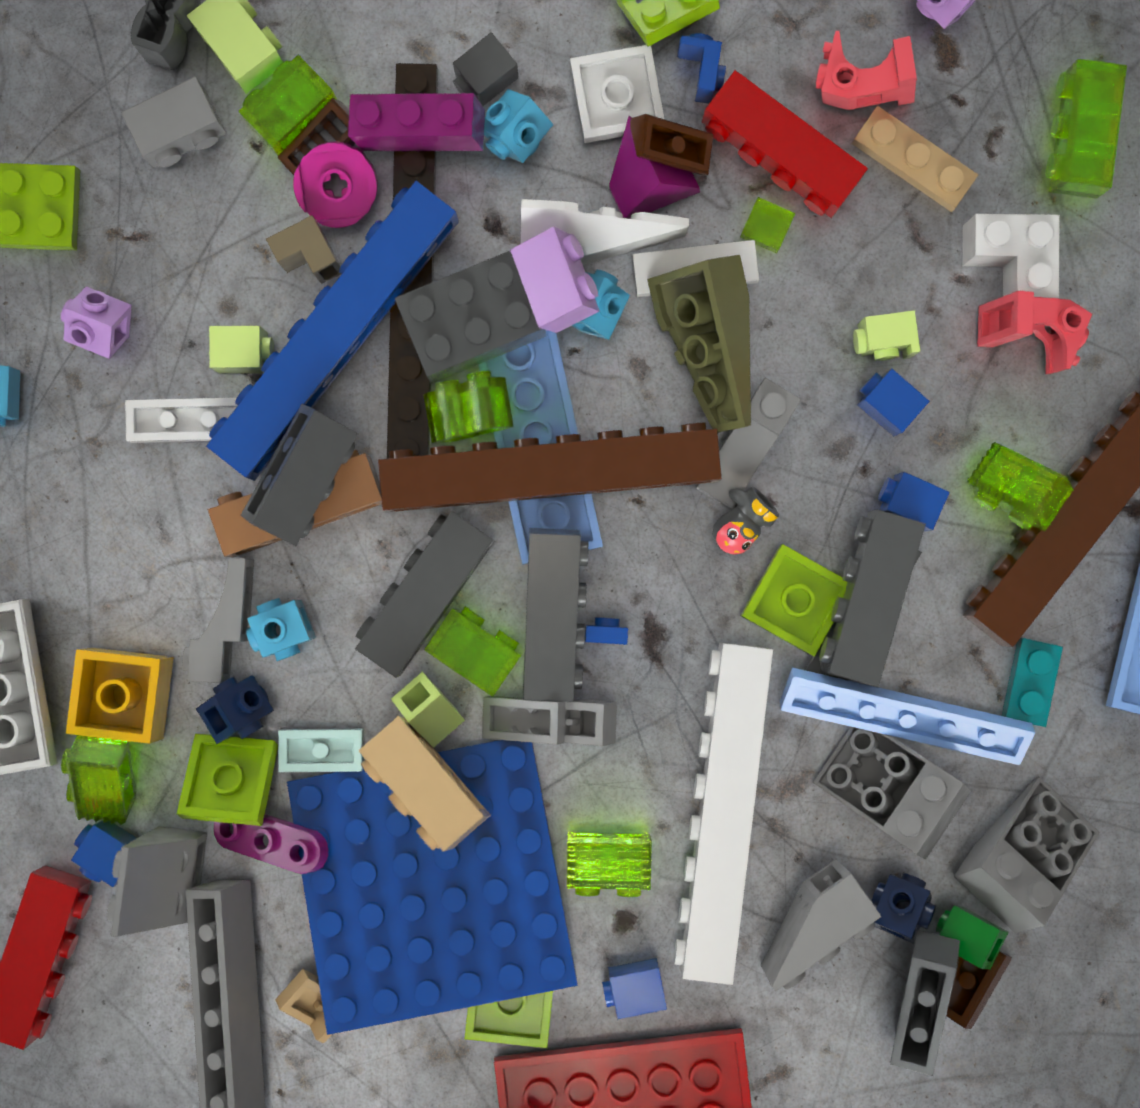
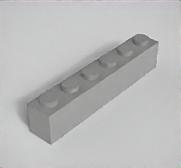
M214 880L185 890L199 1107L266 1108L251 880Z

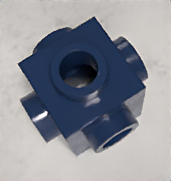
M253 675L240 682L236 680L235 676L225 680L212 689L215 693L214 696L196 708L216 744L236 733L240 735L241 739L246 738L264 727L260 719L274 711L269 703L266 691L258 684Z
M902 873L901 878L890 874L886 884L879 882L871 901L882 916L874 922L875 927L914 944L917 930H920V927L928 929L936 910V905L930 903L932 895L929 890L925 889L926 882L907 873ZM906 901L910 903L905 909L897 908L901 902Z

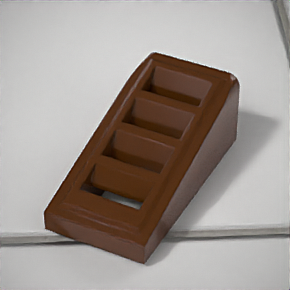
M331 98L277 157L293 175L300 164V161L295 156L300 151L304 156L312 149L307 144L312 140L317 146L327 142L320 134L324 129L336 142L347 143L351 146L355 145L348 137V129L342 133L332 122L338 118L348 128L349 109L341 101Z

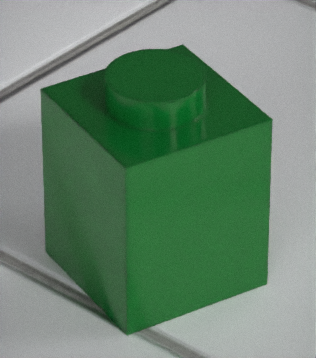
M956 905L953 906L951 911L947 909L942 914L936 926V932L940 933L939 935L960 940L959 957L980 969L989 970L1009 933L970 910Z

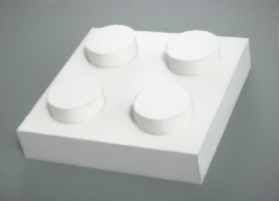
M642 45L570 58L584 143L623 137L629 116L633 118L648 114L664 119L651 46Z

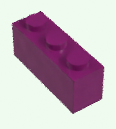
M474 93L350 94L348 137L363 151H483L485 109Z

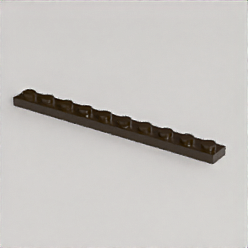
M396 63L395 94L438 93L437 64ZM394 151L393 200L404 187L410 189L415 181H418L435 195L436 151ZM434 255L403 294L433 282ZM397 303L390 309L387 459H389L388 452L394 450L411 449L414 450V456L429 455L431 382L426 376Z

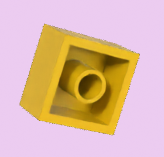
M93 647L76 649L66 734L148 744L164 739L174 657Z

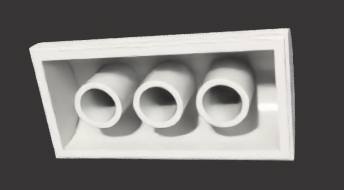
M30 599L0 603V775L58 764Z

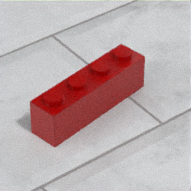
M736 70L733 71L704 111L702 123L706 125L705 130L713 134L715 140L722 143L727 141L739 150V156L746 163L753 167L758 165L772 174L771 179L776 185L786 191L794 190L805 199L804 204L818 215L823 216L826 214L832 219L868 170L865 165Z
M47 865L31 872L0 961L1 1043L24 1050L37 1038L42 1039L52 1018V1014L47 1013L51 999H55L64 984L65 974H62L61 970L65 958L69 959L72 956L78 943L79 935L74 934L78 920L85 917L91 905L92 895L88 894L91 880Z

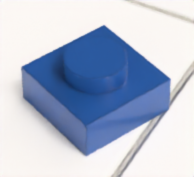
M595 617V625H586L585 642L627 645L628 628L619 627L620 619Z

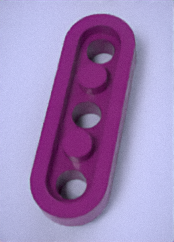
M264 814L262 826L232 823L234 828L233 834L230 832V823L214 822V836L223 848L297 874L311 873L321 869L328 858L327 842L319 832ZM265 834L267 835L269 840L267 847L264 845L263 842ZM300 846L304 850L303 859H301L298 854V849Z

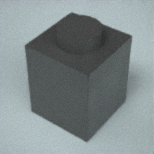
M492 32L453 62L456 79L453 80L455 87L459 93H474L482 106H485L519 78L516 61Z

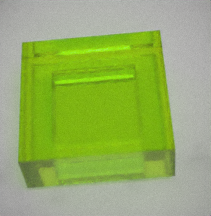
M758 197L740 238L747 241L755 240L756 245L777 254L795 213Z

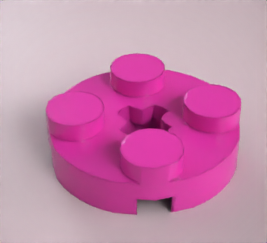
M326 142L314 147L302 158L294 173L293 187L296 200L305 213L307 212L310 216L313 215L315 220L324 226L342 228L357 223L370 211L377 196L378 179L372 163L362 150L343 142ZM332 173L339 174L340 179L347 181L348 187L342 189V196H334L332 189L325 188V182L331 180Z

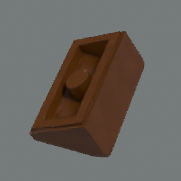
M648 114L631 118L630 128L637 157L703 176L708 175L713 142L712 133Z
M1000 950L989 970L980 969L958 956L957 970L946 1016L963 1028L971 1029L1012 957Z

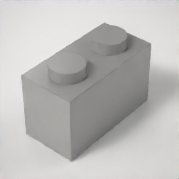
M196 76L121 112L141 156L153 168L174 165L181 159V155L195 148L197 150L209 148L217 143L218 137L226 134L205 88Z

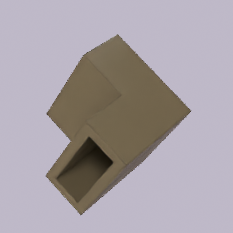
M313 215L266 238L277 262L287 273L308 263L312 273L321 284L341 274L339 273L341 266Z

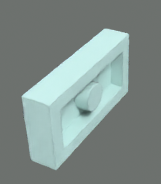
M364 728L278 730L279 772L363 771L361 763L364 761V757L358 750L364 746Z

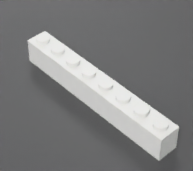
M719 642L718 650H711L709 675H715L713 692L706 691L704 701V716H710L708 733L701 732L699 742V757L705 758L703 774H696L694 783V798L700 799L698 815H691L689 825V840H695L693 857L686 856L684 866V881L690 882L688 898H681L679 907V923H684L685 928L683 940L676 939L674 949V965H680L683 979L733 985L773 649Z

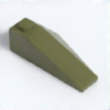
M740 255L708 259L647 279L656 319L663 332L669 331L678 349L674 355L679 365L686 364L694 380L693 392L712 429H717V433L751 426L749 292Z

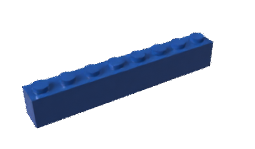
M415 181L410 189L404 187L399 191L392 201L391 207L393 210L384 221H376L367 232L365 237L367 243L358 254L352 253L346 258L339 270V273L342 275L332 287L327 285L319 292L313 302L315 309L306 320L301 318L293 325L287 335L289 342L280 353L275 351L266 359L261 368V371L264 373L254 386L249 384L240 392L235 400V404L238 406L228 419L226 417L221 418L211 429L209 437L212 439L206 447L245 478L253 481L257 479L272 459L301 404L310 408L314 407L396 303L395 298L404 293L459 223L456 211L418 181Z

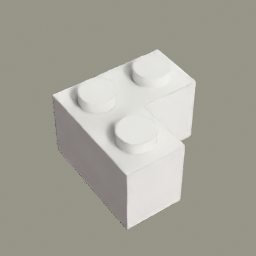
M975 214L963 225L962 266L1003 267V296L1016 291L1034 292V297L1058 299L1059 215Z

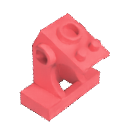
M835 31L833 43H824L823 59H827L828 64H820L816 79V89H822L823 104L845 110H853L897 101L898 106L914 103L917 76L910 36L893 39V47L887 58L878 66L864 69L855 67L845 59L840 31Z
M1016 291L978 307L977 347L993 348L1033 335L1034 333L1035 337L1041 340L1045 346V374L1068 370L1072 365L1076 366L1080 361V357L1076 354L1088 338L1089 330L1087 327L1092 313L1069 299L1034 297V292ZM1045 325L1051 327L1050 334L1046 331Z

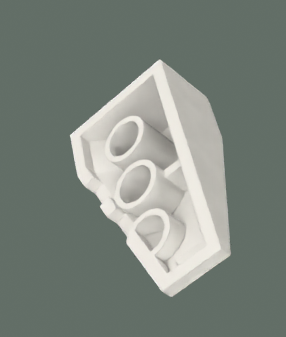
M522 199L521 244L554 226L564 232L573 234L578 239L584 253L581 262L582 265L686 237L689 228V218L639 212L632 214L631 219L623 218V214L617 212L616 208L601 207L599 210L584 213L578 211V203Z

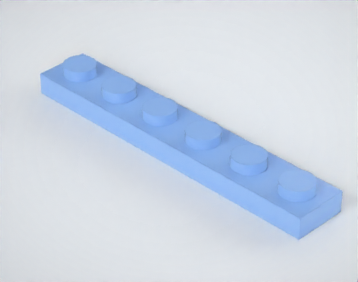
M793 667L780 699L781 711L1016 765L1021 764L1035 735L1034 727L1030 722Z

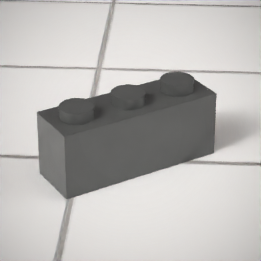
M301 404L240 516L252 525L297 546L300 539L305 538L311 531L314 524L313 515L320 502L325 501L330 496L335 485L334 477L341 464H345L352 456L355 449L354 440L358 433L317 410Z
M917 930L890 1065L933 1076L957 970L960 940Z

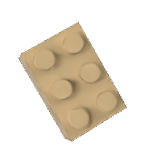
M397 716L358 750L365 758L361 763L362 768L376 783L381 781L383 784L386 783L393 791L388 797L392 804L403 816L406 817L408 814L414 816L421 825L416 830L417 833L432 850L441 848L444 852L453 849L491 816L439 753L401 716Z

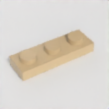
M878 105L851 143L950 212L958 206L978 177L976 172Z

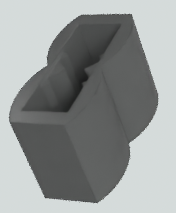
M145 0L146 5L139 10L133 21L131 42L146 62L174 70L181 63L186 53V32L193 27L186 15L201 5V0Z

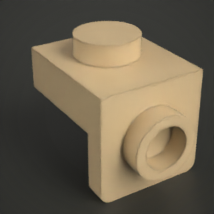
M303 968L275 1000L279 1010L309 1025L315 1039L325 1043L332 1034L327 1035L318 976Z

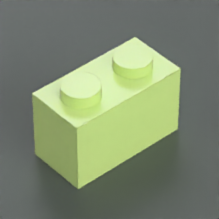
M206 0L186 15L196 31L245 94L284 65L277 52L282 48V45L268 26L260 30L253 21L257 13L248 0Z

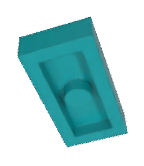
M1026 638L1018 640L1001 716L1030 722L1032 725L1041 727L1047 726L1063 650L1062 646Z

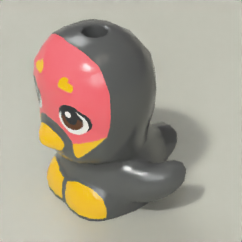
M751 487L747 491L738 488L731 489L729 496L738 505L722 515L713 525V539L718 547L726 553L732 555L744 553L760 536L761 527H771L779 517L773 504L755 487Z

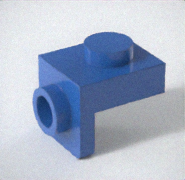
M702 33L681 36L677 58L701 62L695 102L709 104L712 101L714 91H719L723 86L726 66L719 65L722 42L715 41L711 36Z

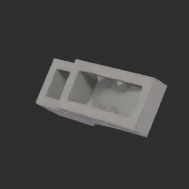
M765 377L751 398V426L731 430L719 450L722 480L716 483L698 484L696 489L727 508L733 509L736 502L730 498L729 491L735 488L744 491L801 399Z
M228 559L225 585L214 616L201 637L190 639L189 647H185L183 651L182 668L183 671L188 672L187 681L222 683L230 678L233 642L248 641L246 629L250 628L247 618L251 617L254 559Z
M483 697L482 738L556 745L562 743L594 746L616 743L617 702L576 699L574 702L531 701L516 697Z

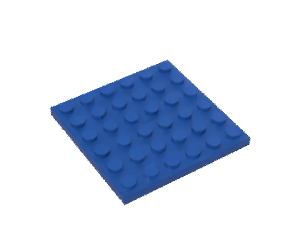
M497 740L438 752L491 815L456 847L444 852L441 848L432 850L423 841L416 831L421 827L420 823L413 815L403 816L388 798L393 791L386 783L383 784L381 781L376 783L364 769L357 772H333L287 781L293 823L319 832L325 838L328 845V858L324 866L315 872L302 874L327 1035L578 986L532 742ZM300 846L298 849V854L300 858L303 859L304 850Z

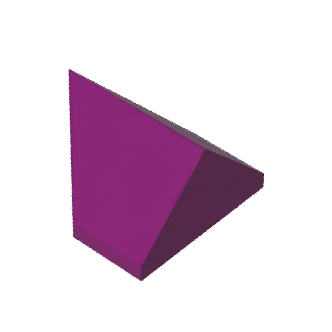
M629 116L609 183V190L619 212L623 214V218L631 219L632 214L639 212L650 213L700 193L699 185L692 172L637 157L630 128L632 117Z

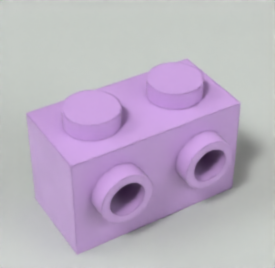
M553 226L510 249L539 328L558 333L600 312L595 300L598 297L596 284L591 276L585 273L581 259L584 257L583 249L573 234Z

